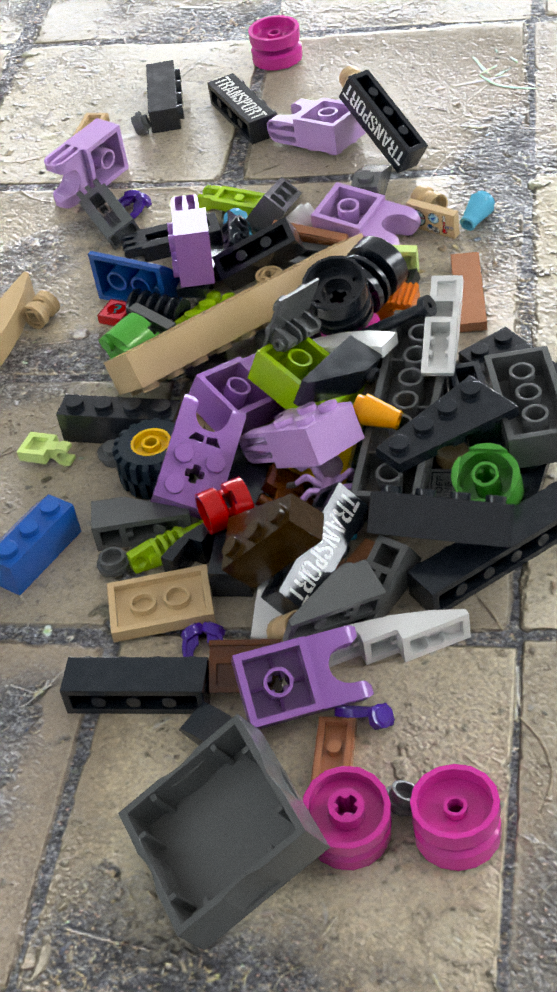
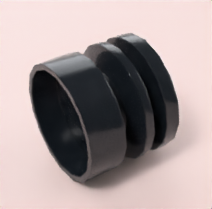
M375 236L363 237L345 256L354 259L362 266L374 302L375 314L407 280L408 268L406 261L391 243Z
M329 256L318 260L308 268L302 279V284H307L316 278L320 279L309 311L312 316L320 319L321 327L319 331L321 333L332 335L341 332H353L368 326L374 314V302L365 273L360 264L354 259L345 256Z

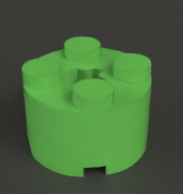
M132 312L99 339V343L110 359L160 333L157 332L154 335L148 329L151 323L141 315Z
M493 443L477 444L470 447L469 451L462 457L459 456L453 464L451 481L455 492L472 493L471 500L485 501V495L506 496V503L515 504V506L520 504L524 487L519 465L515 457L504 447Z

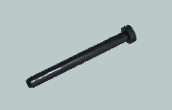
M424 295L418 298L416 305L359 331H389L420 316L424 318L432 317L437 313L436 303L431 296Z

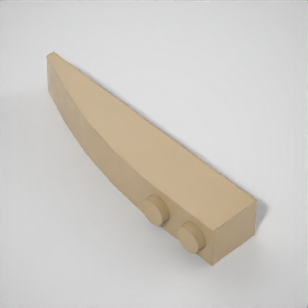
M24 271L0 298V367L14 348L26 324L21 314L22 308L28 302H32L35 296L29 272Z

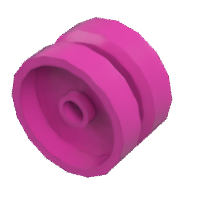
M285 15L268 16L255 21L249 27L248 35L252 46V60L258 68L264 70L286 69L297 64L302 59L303 50L299 39V23L293 17Z
M450 764L436 767L419 779L413 787L410 807L416 846L424 858L442 869L454 871L473 869L490 860L500 845L502 823L497 786L488 775L472 766Z
M339 766L325 770L312 780L304 793L303 802L330 846L318 859L335 869L353 871L370 866L384 854L391 841V802L386 787L374 774L360 767Z

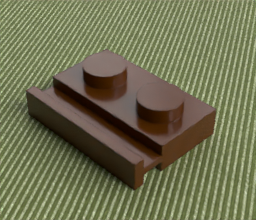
M282 639L209 640V693H240L231 662L232 655L280 643ZM272 676V681L268 687L270 690L275 689V693H282L283 681H279V676Z

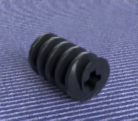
M139 288L134 289L130 293L126 303L127 315L131 313L128 308L137 302L173 322L182 317L186 311L191 310V303L187 299L171 298L166 294L161 296L160 293H151L148 290L142 291Z

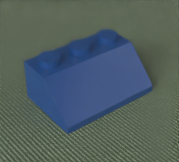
M94 251L88 253L99 299L108 301L115 299L127 302L130 293L136 288L142 291L148 290L151 293L157 292L161 296L166 294L171 298L178 297L176 287L180 277L174 278L173 269Z
M48 494L32 506L0 538V587L20 596L82 532L73 504Z

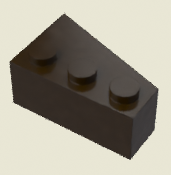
M291 493L229 517L226 539L222 548L223 562L221 570L255 589L322 541L324 513Z

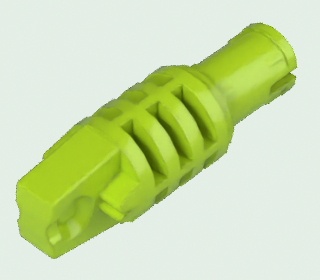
M200 520L185 528L176 526L171 531H165L164 534L150 538L128 551L126 555L131 569L137 574L162 566L161 556L184 534L202 524L203 521Z

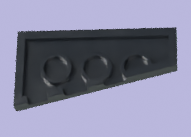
M469 376L376 447V455L399 473L404 472L437 456L438 450L445 446L452 445L455 447L466 442L465 437L480 430L484 433L495 428V422L503 418L511 420L519 416V406L474 377Z

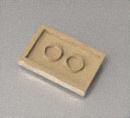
M207 564L107 583L110 628L114 643L181 630L198 622L201 624L209 621L216 623Z

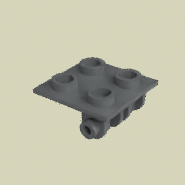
M319 278L307 284H301L295 291L286 296L282 295L275 301L273 305L274 313L271 322L265 329L266 337L262 347L270 343L276 351L286 352L319 332L321 327L320 319L309 313L320 281Z

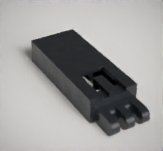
M215 212L206 214L210 244H224ZM167 223L137 230L138 232L121 237L124 255L128 259L144 256L145 262H151L172 257Z

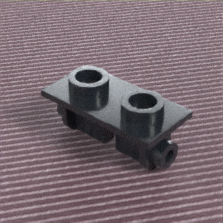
M230 210L227 211L228 221L222 226L224 250L250 236L249 224L245 218L235 215Z

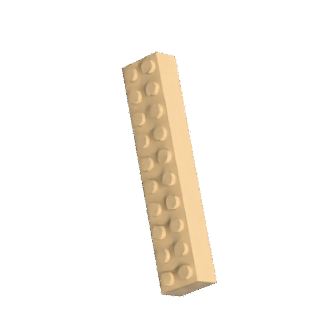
M362 233L335 243L104 362L119 395L130 392L133 397L142 392L151 391L160 386V382L183 374L185 372L184 369L191 366L195 367L209 360V356L215 353H222L233 347L232 344L256 335V331L262 328L266 329L274 313L273 305L280 296H286L295 291L302 284V279L308 268L318 260L329 256H347V253L363 238Z

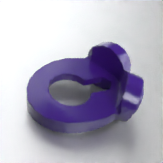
M137 190L125 191L124 196L118 200L124 208L134 203L133 211L130 213L133 219L139 216L144 206L149 208L152 205L150 197Z
M210 621L203 624L200 622L193 623L186 627L180 634L183 639V657L194 656V651L199 646V635L202 633L207 634L208 645L209 640H223L226 633L224 627Z
M386 702L374 706L343 705L334 707V716L368 717L369 725L374 730H381L394 725L393 711Z

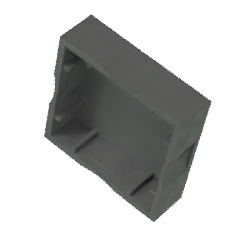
M236 714L200 744L179 767L158 779L118 813L138 855L145 861L151 871L156 893L177 936L203 950H206L330 848L263 733L239 714Z

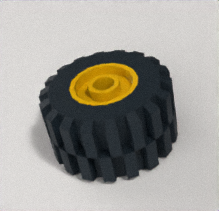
M154 418L153 420H141L138 424L133 423L130 425L128 430H123L119 433L120 437L115 439L112 453L119 479L123 488L127 492L130 491L131 495L135 497L142 495V499L152 497L175 425L173 419L166 418L161 420V418ZM190 473L189 475H185L189 476V482H191L194 478L192 473Z

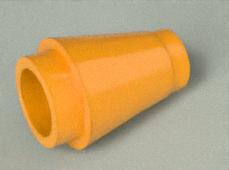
M369 393L366 396L358 394L353 405L360 425L398 429L403 414L402 410Z

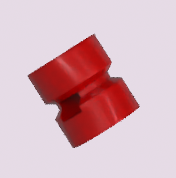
M239 476L222 483L220 490L212 487L195 494L198 512L211 535L226 529L229 517L255 508L249 490ZM225 502L229 503L230 508L227 507Z

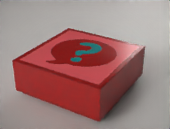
M110 299L97 315L99 323L115 326L121 319L127 316V302Z

